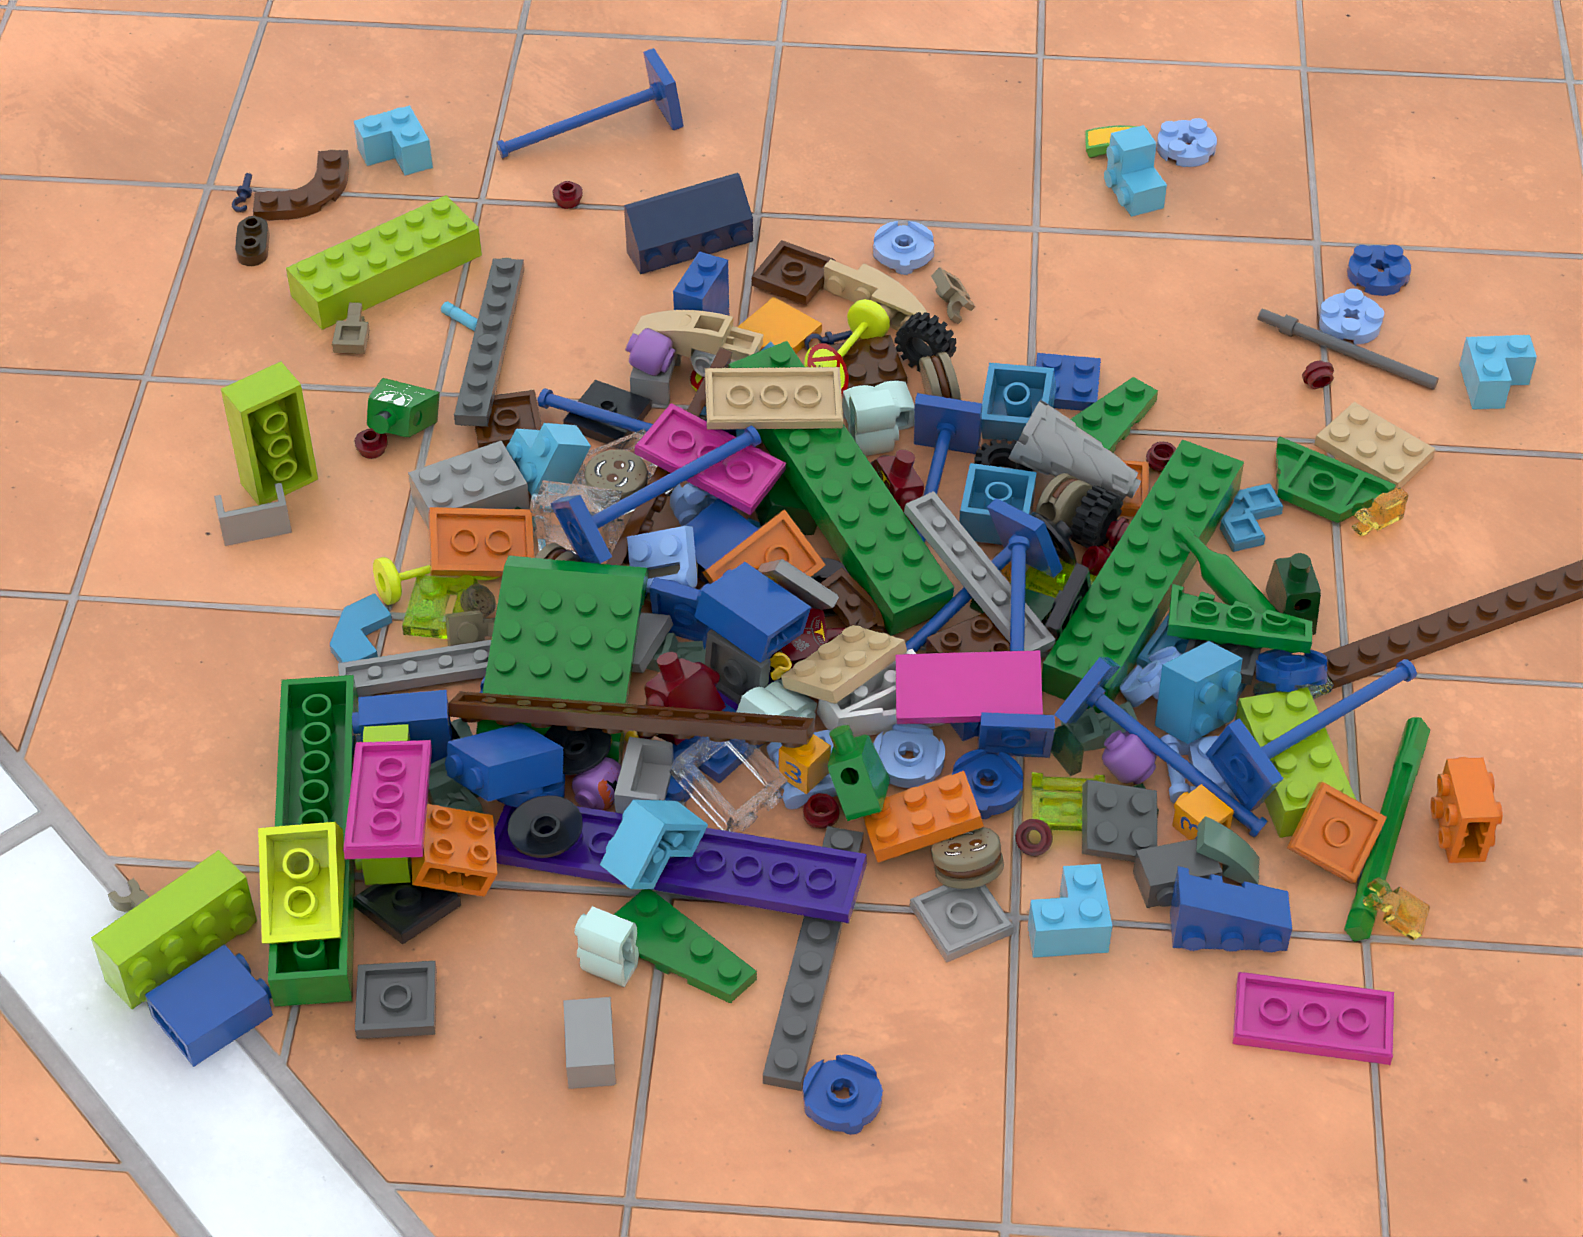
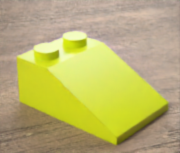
M336 822L258 828L262 944L341 938L345 873L343 829Z

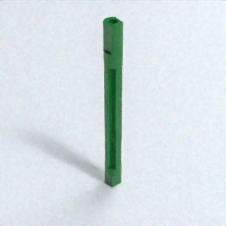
M1412 717L1406 721L1393 764L1392 775L1380 814L1387 818L1365 862L1357 892L1352 901L1344 930L1353 941L1369 939L1372 933L1379 901L1431 730L1423 719L1419 717Z

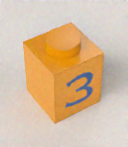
M813 734L807 745L803 744V746L797 748L781 746L779 748L778 776L807 795L829 774L827 764L831 755V745Z
M1202 784L1190 793L1184 792L1174 804L1173 808L1175 811L1172 826L1189 840L1197 839L1198 824L1205 816L1231 829L1234 810Z

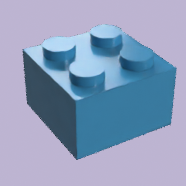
M989 363L982 400V439L1001 440L1002 438L1007 439V441H1018L1040 400L1053 407L1056 393L1054 368Z
M970 463L959 522L974 541L1002 545L987 508L995 498L1027 514L1032 513L1037 472Z
M1208 641L1163 664L1155 726L1189 744L1232 721L1237 712L1236 701L1238 687L1242 679L1240 673L1243 658Z

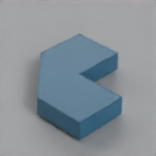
M1270 483L1239 490L1230 509L1223 516L1220 530L1232 552L1264 545L1265 535L1256 520L1282 514L1283 505Z
M375 593L344 607L330 642L331 653L339 663L378 657L377 650L366 635L393 622L390 612Z

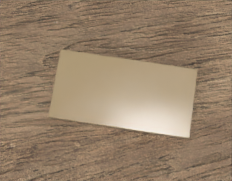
M840 367L705 368L707 430L745 429L751 425L755 429L843 428Z

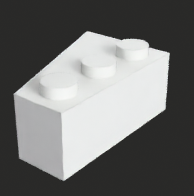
M910 649V650H908L907 653H905V654H916V653L914 652L913 649ZM896 661L836 704L819 699L817 714L830 732L842 725H849L854 737L864 734L868 736L876 735L882 731L884 734L892 730L893 725L897 724ZM930 723L923 725L928 727L945 725V723Z

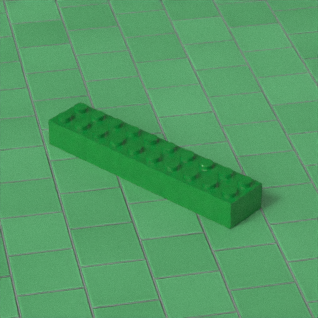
M788 341L728 364V368L805 367ZM844 424L843 428L756 429L771 456L786 463V470L783 474L808 509L813 520L850 576L877 604L885 629L890 636L931 619L953 598V584Z
M1182 439L1043 662L1041 678L1043 692L1066 700L1099 657H1109L1120 666L1103 688L1106 690L1104 695L1114 702L1120 692L1121 683L1133 670L1137 663V657L1155 633L1170 607L1172 584L1182 586L1198 560L1186 544L1177 536V533L1185 526H1188L1207 545L1240 489L1244 461ZM1093 707L1096 713H1102L1099 708Z
M354 675L281 680L275 827L336 822L343 829L345 839L356 736L358 735L354 734L352 725V712H359ZM344 857L345 873L341 938L269 944L268 984L274 1007L352 1001L355 859H345Z

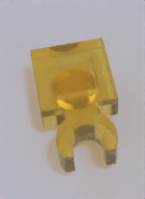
M1401 487L1388 493L1380 494L1374 500L1371 508H1363L1355 513V517L1360 522L1352 525V529L1358 535L1365 536L1374 528L1379 531L1402 519L1409 495Z
M1375 878L1368 883L1367 887L1376 894L1371 893L1363 899L1365 906L1372 910L1380 909L1385 912L1383 922L1412 941L1422 936L1430 905L1402 887L1392 891L1390 885L1381 878Z

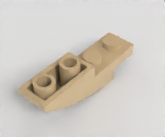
M830 259L824 266V290L852 302L863 299L876 302L886 311L890 320V328L899 330L912 315H915L917 312H921L923 315L924 312H927L918 299L903 285L867 264H863L858 270H855Z
M668 310L641 316L632 334L639 335L645 328L659 332L672 340V348L676 350L675 354L690 358L695 350L716 355L720 347L731 351V359L737 361L759 352L763 345V334L734 327L732 316L698 310Z

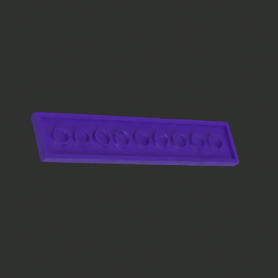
M505 805L494 830L497 863L625 885L600 865L606 853L608 842L615 836L623 820V814L576 806L581 813L583 821L582 833L577 842L570 849L559 855L536 858L521 853L512 845L508 835V822L518 807ZM706 828L693 856L670 857L654 889L651 890L849 923L867 865V857L863 853Z

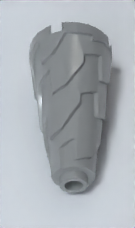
M1042 400L1037 404L1008 458L1015 463L1045 475L1050 474L1056 477L1062 473L1070 474L1078 480L1089 483L1091 486L1098 485L1120 495L1123 500L1126 496L1132 499L1141 483V480L1136 478L1138 475L1137 471L1126 465L1110 450L1103 447L1099 440L1078 428L1076 423Z

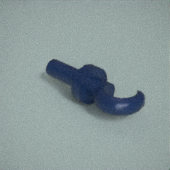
M251 173L245 174L242 186L237 188L238 197L232 202V208L236 212L247 210L246 205L237 207V204L245 202L252 195L250 188Z
M850 330L832 335L831 331L825 332V337H821L816 333L810 334L805 339V348L809 349V342L814 338H817L820 344L833 345L834 342L848 339L852 332Z

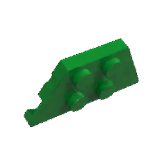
M1279 436L1277 439V496L1284 501L1339 523L1394 495L1396 488L1394 483Z

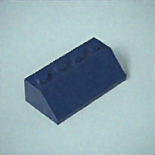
M738 172L624 205L627 254L640 275L695 259L699 252L712 254L753 242V216L741 176Z

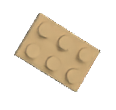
M1353 402L1318 433L1314 444L1350 466L1396 484L1395 493L1432 460L1435 453L1434 447L1356 402Z
M853 625L847 627L840 635L830 642L821 645L816 652L806 659L797 662L793 668L781 676L783 687L836 704L896 661L897 654L907 653L905 640L886 633L868 630L861 626Z

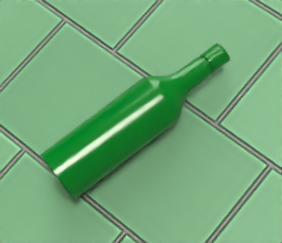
M1185 526L1177 533V536L1198 559L1202 579L1224 604L1232 606L1235 601L1249 604V607L1257 613L1263 614L1266 610L1279 612L1229 556L1210 550L1188 526Z

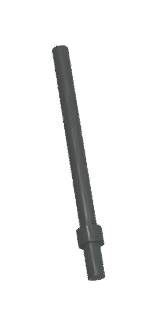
M1263 308L1259 312L1257 320L1279 328V332L1291 337L1293 334L1433 390L1438 383V377L1301 324L1299 319L1287 314L1283 317Z

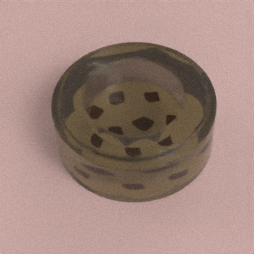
M473 584L461 594L460 604L464 612L480 610L483 613V619H485L496 608V600L493 593L484 585Z

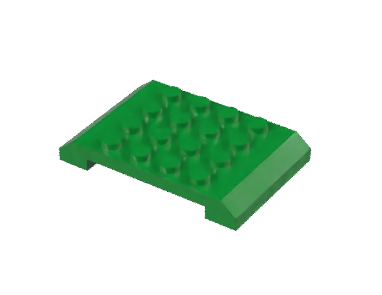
M508 556L503 569L483 693L627 704L641 608L645 602L649 574L648 568ZM482 720L477 722L476 734L512 725H499L496 723V720ZM522 723L543 736L550 728H535L531 726V723ZM624 731L611 734L612 745L606 756L615 760L620 765L625 737Z

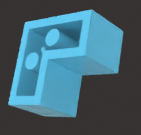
M410 105L353 121L357 148L367 166L396 159L405 176L433 168L430 140Z
M1144 125L1111 133L1110 144L1106 150L1108 162L1107 170L1104 171L1105 183L1107 187L1114 191L1119 204L1125 207L1131 217L1163 209L1165 204L1167 184L1154 168L1157 143Z
M1530 335L1466 337L1459 366L1472 410L1505 408L1511 385L1530 384L1537 358Z
M543 423L540 430L516 429L506 449L526 480L531 496L561 498L566 496L591 445L577 425Z
M633 799L623 813V820L615 836L608 842L606 853L600 865L630 889H654L670 857L693 856L708 824L678 801Z
M1101 864L1063 866L1060 898L1030 900L1028 931L1033 958L1109 952L1112 921Z

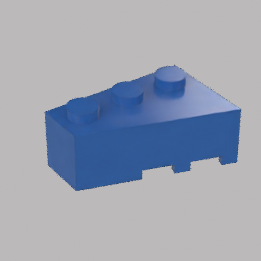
M1177 867L1170 907L1172 948H1185L1191 951L1200 949H1224L1230 952L1262 950L1269 953L1287 951L1292 933L1288 891L1245 881L1242 887L1223 883L1222 876L1210 874L1209 879L1189 875L1188 868Z

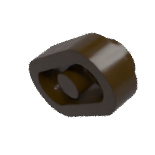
M249 216L239 222L235 250L237 260L242 265L257 266L266 261L270 234L268 223L265 219Z

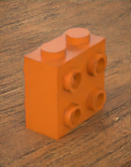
M1484 757L1446 759L1443 773L1437 776L1436 797L1431 798L1430 809L1432 818L1438 819V843L1441 849L1445 848L1448 863L1485 862L1490 847L1495 845V830L1497 824L1502 823L1503 811L1501 803L1495 802L1493 794L1495 788L1494 776L1492 772H1487Z
M427 804L423 857H411L412 885L485 897L498 874L493 815Z

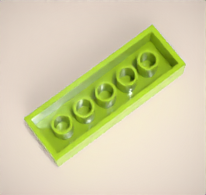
M445 195L286 267L291 297L323 330L336 324L337 321L347 319L349 303H362V311L482 256L479 227Z

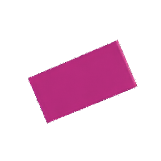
M671 403L635 445L634 454L672 473L736 437L722 429L707 430V421ZM750 445L686 481L751 515L785 472L786 463Z
M1040 650L896 655L897 724L980 722L981 712L1043 715Z
M431 740L356 742L343 848L345 859L423 857L432 756Z
M1238 972L1232 1044L1391 1065L1393 1059L1394 992Z

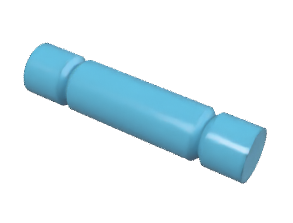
M448 301L443 303L441 306L442 313L475 332L477 318Z

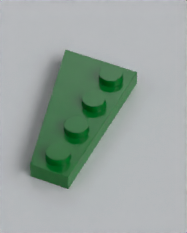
M1132 377L1070 420L1076 423L1078 428L1099 440L1103 447L1114 453L1116 445L1121 439L1125 440L1134 423H1139L1156 403L1158 390Z
M1172 584L1167 636H1175L1181 639L1207 640L1218 644L1246 645L1252 648L1278 649L1289 653H1310L1312 621L1272 610H1266L1263 614L1257 613L1249 607V604L1235 601L1234 605H1227L1214 601L1215 595L1200 592L1199 597L1183 593L1184 587Z
M642 889L613 914L636 924L637 939L635 945L638 947L640 958L655 964V969L668 975L670 973L677 974L687 979V984L730 1004L757 980V971L651 889Z

